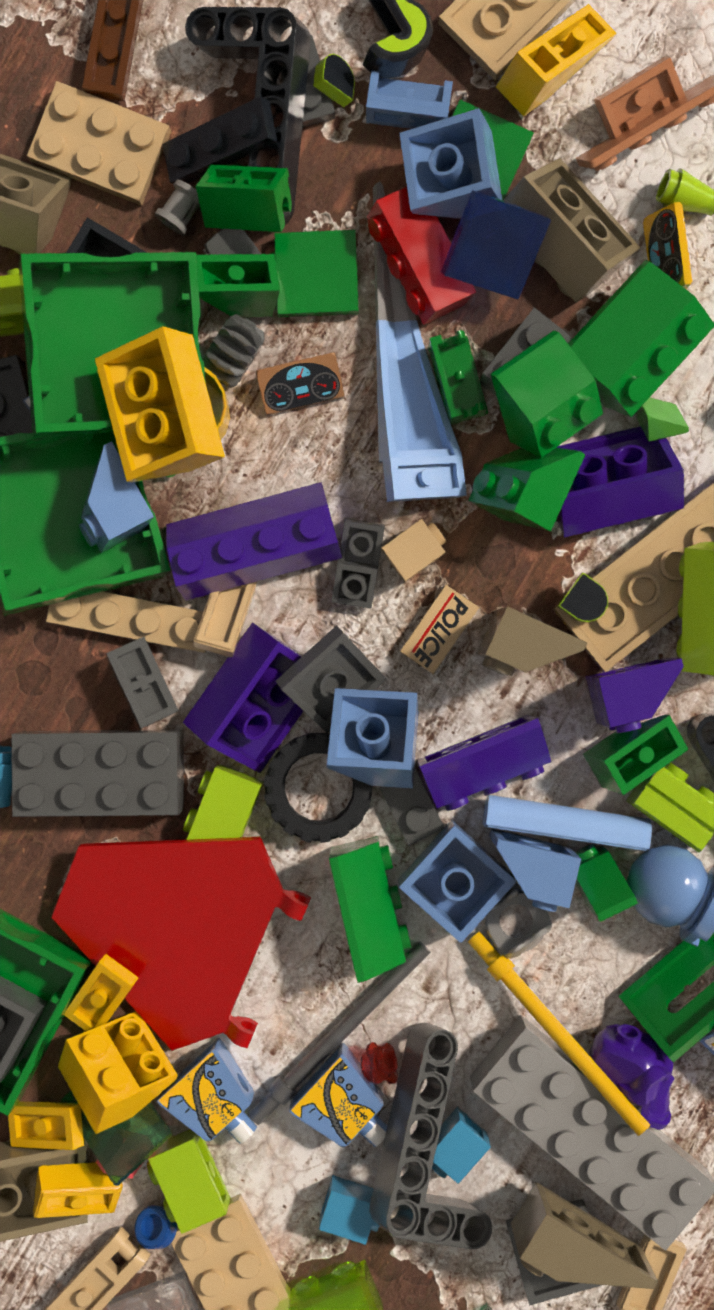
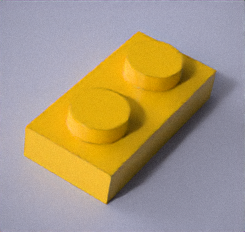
M105 954L65 1011L64 1016L85 1031L106 1024L139 977Z
M19 1101L8 1115L11 1147L75 1150L84 1146L81 1107L78 1103Z

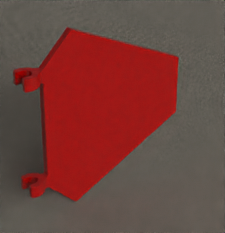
M261 837L86 843L78 846L51 918L95 966L107 954L139 977L126 995L125 1000L171 1051L221 1033L227 1035L234 1044L248 1048L258 1023L248 1017L231 1016L236 1000L275 908H280L283 913L292 919L302 921L311 897L299 891L283 889Z

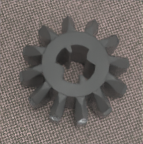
M237 314L229 317L203 358L204 367L216 375L220 384L228 388L237 386L265 340L264 332L247 318L244 319Z

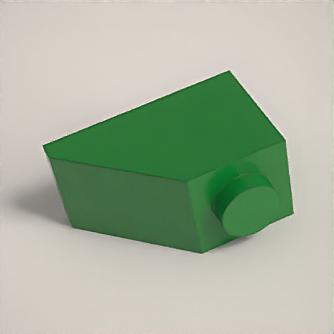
M275 254L196 255L200 299L229 316L237 314L240 317H272L280 293Z
M665 714L641 722V728L622 733L615 731L583 753L602 788L625 795L689 749L671 716Z
M591 844L575 852L581 858L576 885L587 907L600 922L638 904L634 893L606 848L603 846L596 848L594 844Z

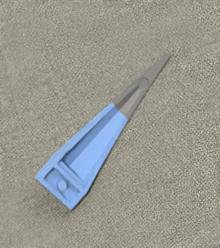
M380 181L373 187V205L376 200L385 197L384 188ZM374 240L379 462H383L387 502L466 496L462 453L440 396L416 316L408 306L406 291L401 281L396 279L389 270L387 255L382 245Z

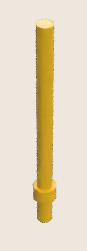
M480 931L476 933L468 943L489 966L486 970L497 982L501 980L636 1135L640 1136L650 1126L648 1121L513 970L515 967L513 962L505 957L504 954L500 955Z

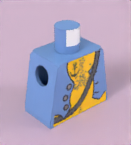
M220 1038L216 1039L178 1074L177 1079L161 1092L157 1099L160 1106L208 1142L213 1140L222 1130L226 1129L239 1144H242L257 1128V1125L244 1112L252 1103L254 1096L253 1088Z
M344 1043L337 1048L291 1099L289 1112L293 1116L341 1147L348 1146L359 1133L374 1147H377L385 1139L388 1126L376 1115L384 1105L382 1091Z

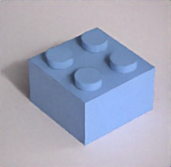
M453 820L445 826L398 879L399 888L460 943L466 939L517 882L507 868Z

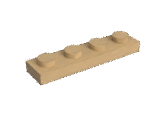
M100 592L49 605L46 622L136 640L145 637L146 641L202 653L207 652L193 645L203 611L107 592Z

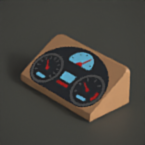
M335 352L256 370L266 415L345 397Z

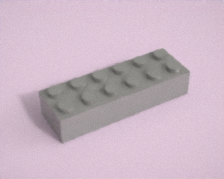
M522 1015L517 1018L470 1075L472 1089L475 1094L665 1251L714 1194V1179L707 1168L661 1130L649 1127L644 1133L637 1136L564 1051Z

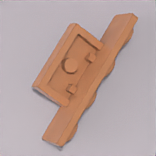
M663 57L595 98L594 102L609 138L576 158L578 165L590 169L594 168L595 171L607 168L617 161L616 155L628 147L630 150L647 144L652 139L651 134L661 127L671 128L678 125L687 118L686 112L696 106L705 107L714 103V75L684 92L671 57Z

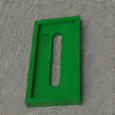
M714 933L706 942L700 939L698 947L683 940L618 996L673 1063L714 1029V981L678 1012L671 1013L668 1011L669 1003L683 992L687 985L690 986L714 965Z

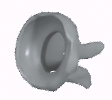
M518 889L506 893L488 913L485 921L488 935L494 946L502 955L504 954L505 957L510 959L518 957L522 953L536 947L544 935L552 928L548 912L532 906L533 900L528 899L525 893ZM512 904H520L526 907L533 918L531 930L520 938L506 935L500 926L502 911Z

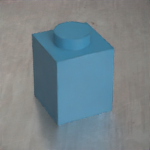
M458 1106L441 1125L432 1169L442 1178L449 1176L457 1184L462 1181L491 1148L488 1133Z
M332 1175L320 1212L319 1230L366 1245L370 1230L377 1232L379 1225L371 1218L369 1212L373 1188Z

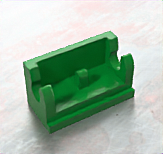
M210 165L196 185L205 228L282 232L285 227L283 212H291L292 208L288 168Z
M463 330L457 331L455 336L443 339L441 335L431 337L428 344V351L441 398L451 425L488 415L468 337Z

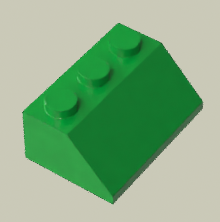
M644 260L568 344L595 378L600 401L604 407L632 417L714 328V322L693 294L652 262Z
M378 836L332 846L329 862L357 983H360L405 963V950L412 948L407 924L399 925L395 910L402 909L403 907L398 885L390 886L386 870L393 869L389 846H380Z

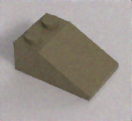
M0 1142V1242L88 1223V1215L34 1218L33 1216L36 1179L39 1167L42 1165L86 1163L85 1142L84 1146L75 1150L11 1147L10 1142Z
M535 1182L511 1222L518 1254L521 1259L520 1262L528 1271L539 1277L546 1274L559 1282L646 1289L655 1288L658 1280L640 1244Z

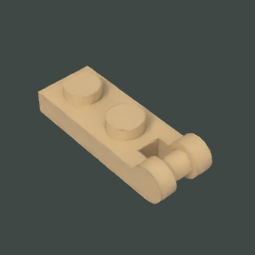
M120 1226L95 1255L47 1304L44 1310H102L142 1268L150 1257V1253L143 1246L137 1247L128 1239L130 1234ZM116 1253H119L127 1261L121 1268L111 1260Z

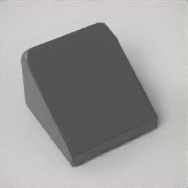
M222 229L204 245L208 255L261 254L244 230Z

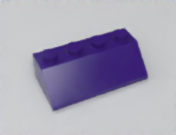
M322 482L166 524L167 552L175 586L185 601L209 595L212 592L224 591L342 558Z

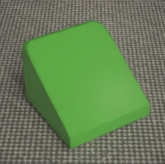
M650 397L636 412L637 420L648 441H655L689 432V427L676 404Z

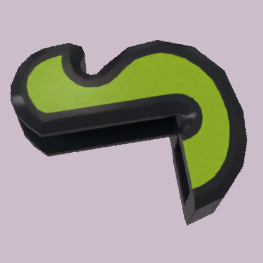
M369 0L389 37L369 47L363 66L370 73L371 71H379V76L383 78H395L404 75L421 62L433 34L431 16L425 7L415 0Z

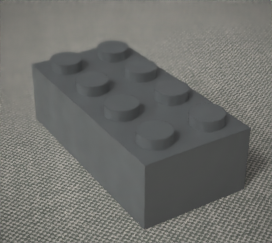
M184 729L22 731L12 734V817L178 815L185 809Z

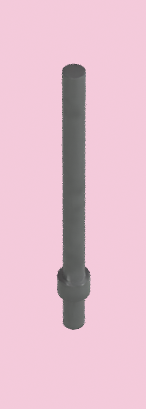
M419 941L405 955V963L391 969L285 1077L280 1075L269 1086L270 1092L249 1112L250 1118L257 1125H260L280 1104L286 1105L297 1094L296 1088L431 953L430 950Z

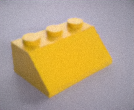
M162 326L95 358L127 482L132 483L190 472L225 457L192 334Z

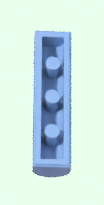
M487 795L482 825L486 828L639 851L650 849L652 834L651 820L648 818L495 795Z

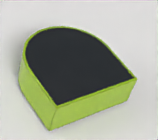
M329 54L317 63L313 86L342 107H345L353 101L354 75L350 66L342 57L336 54Z
M582 572L557 607L575 620L591 622L599 619L605 613L608 607V595L599 583Z

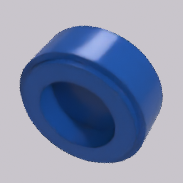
M151 1205L144 1208L139 1213L135 1222L136 1239L141 1246L147 1249H163L174 1240L177 1232L176 1221L170 1222L164 1206Z

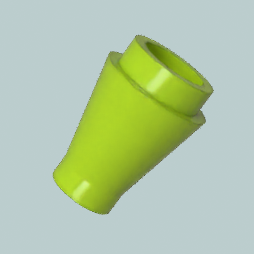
M679 168L677 171L672 169L666 171L657 190V202L663 203V207L674 202H681L683 211L703 213L709 216L714 214V189L682 168Z

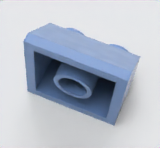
M479 108L399 133L410 211L413 214L466 219L504 208L493 135Z
M112 441L104 445L96 463L81 515L83 523L79 524L87 543L91 547L96 544L101 553L144 531L154 518L135 482L126 481L120 455Z
M335 688L327 768L371 786L413 788L419 714L417 693Z
M491 828L489 837L527 898L533 900L532 906L556 912L558 906L570 908L581 858L568 846Z

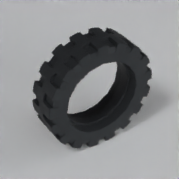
M309 733L291 740L274 756L269 764L264 780L265 802L271 811L274 821L279 823L289 835H295L301 838L300 840L306 842L320 841V843L330 842L332 839L346 836L349 831L361 823L371 803L373 786L351 778L353 782L352 797L347 807L335 817L326 820H310L298 814L289 804L285 792V783L291 766L300 758L313 753L328 754L330 733Z

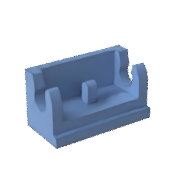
M371 71L366 103V123L413 129L448 118L453 81L445 80L444 86L380 78L379 71Z

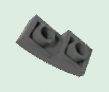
M345 518L340 547L342 558L337 563L331 602L372 608L385 524Z

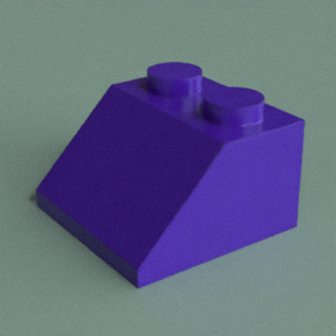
M661 658L585 676L596 723L609 727L610 731L616 730L617 733L641 728L640 721L653 717L683 669L682 658Z

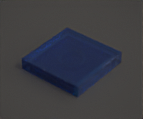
M472 190L441 272L445 276L518 300L551 219L545 215Z

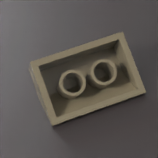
M0 154V245L13 249L18 254L40 253L53 238L71 186V178Z
M561 158L524 176L503 200L504 208L494 211L502 220L504 228L523 243L529 250L534 262L544 267L556 280L560 291L566 296L571 297L575 303L592 293L641 248Z
M507 606L495 611L476 654L484 658L482 666L502 675L512 676L514 671L526 673L582 652L587 642Z

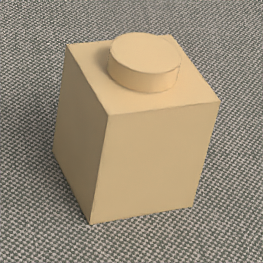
M421 519L384 545L381 551L404 583H406L446 553L442 545L447 541L433 522L427 526Z

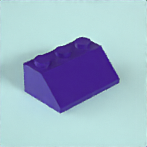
M641 426L556 447L581 451L585 454L557 517V522L564 537L583 534L684 508V469L667 438L648 441Z
M252 622L237 643L233 657L226 659L182 723L206 745L261 773L303 713V710L275 682L302 655Z
M529 714L417 759L436 808L445 806L447 811L469 803L467 796L479 791H483L484 796L505 789L507 787L505 781L518 775L521 776L522 780L540 775L545 772L543 765L552 762L539 719Z

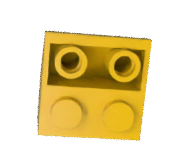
M136 1011L66 1039L58 1064L59 1070L95 1134L134 1117L171 1085L178 1076L148 1025Z

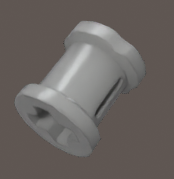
M176 179L173 184L175 190L164 207L156 210L155 217L172 231L184 236L187 232L186 225L198 207H200L197 190L186 182Z

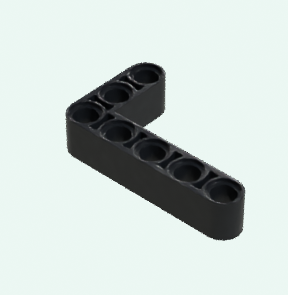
M281 7L196 8L190 13L185 24V32L189 41L210 57L258 59L255 99L262 97L270 101L273 121L278 114L283 113L284 117L281 124L275 128L277 142L250 154L248 166L269 167L271 159L279 155V163L276 168H288L292 208L291 212H283L286 225L291 220L295 207L311 44L310 32L293 13ZM215 26L214 33L206 40L208 31ZM253 27L250 37L243 41L246 30ZM292 27L290 36L286 40L281 41L283 32L287 28ZM288 70L285 81L277 85L280 73Z

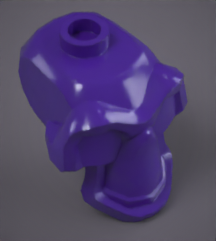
M612 1024L600 1030L591 1044L590 1057L625 1097L632 1103L642 1107L641 1115L648 1121L649 1127L657 1130L664 1129L671 1121L669 1109L670 1088L675 1079L672 1075L673 1062L650 1034L640 1031L635 1026Z

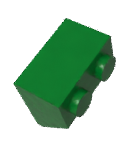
M555 330L490 374L509 441L540 458L547 455L603 414L595 378L560 332Z
M523 448L517 449L484 464L482 471L474 480L473 491L468 501L504 521L551 532L585 454L581 451L555 448L540 458Z

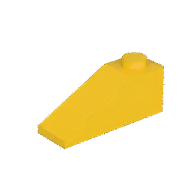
M588 4L518 51L496 88L525 116L548 100L616 35V32Z

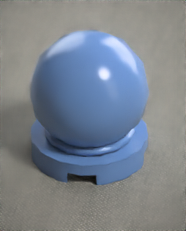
M669 844L647 849L633 862L626 882L638 901V904L634 905L636 911L649 923L665 928L680 925V938L695 947H698L700 939L706 942L714 933V867L706 872L701 860L685 848Z

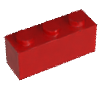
M407 187L376 200L367 215L368 229L373 239L382 245L387 255V264L391 274L401 281L406 291V300L410 310L415 315H418L423 325L464 306L473 297L476 290L438 217L413 214L410 211Z

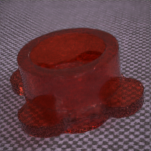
M375 1042L369 1043L361 1057L363 1075L369 1082L374 1084H380L382 1081H387L390 1085L395 1084L398 1080V1061L393 1046L390 1043H385L382 1046H378Z

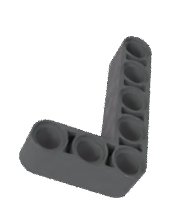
M419 1023L410 1030L407 1037L369 1212L375 1223L397 1238L466 1249H479L490 1240L492 1234L490 1217L462 1199L427 1194L457 1057L458 1043L452 1032L430 1023ZM435 1037V1047L429 1052L430 1041ZM427 1079L425 1089L422 1093H419L421 1082ZM418 1120L416 1130L410 1135L412 1124ZM408 1163L406 1173L400 1177L403 1166ZM399 1206L397 1215L391 1219L393 1210ZM435 1212L433 1220L428 1224L429 1217ZM469 1219V1223L467 1227L464 1229V1225L466 1221Z

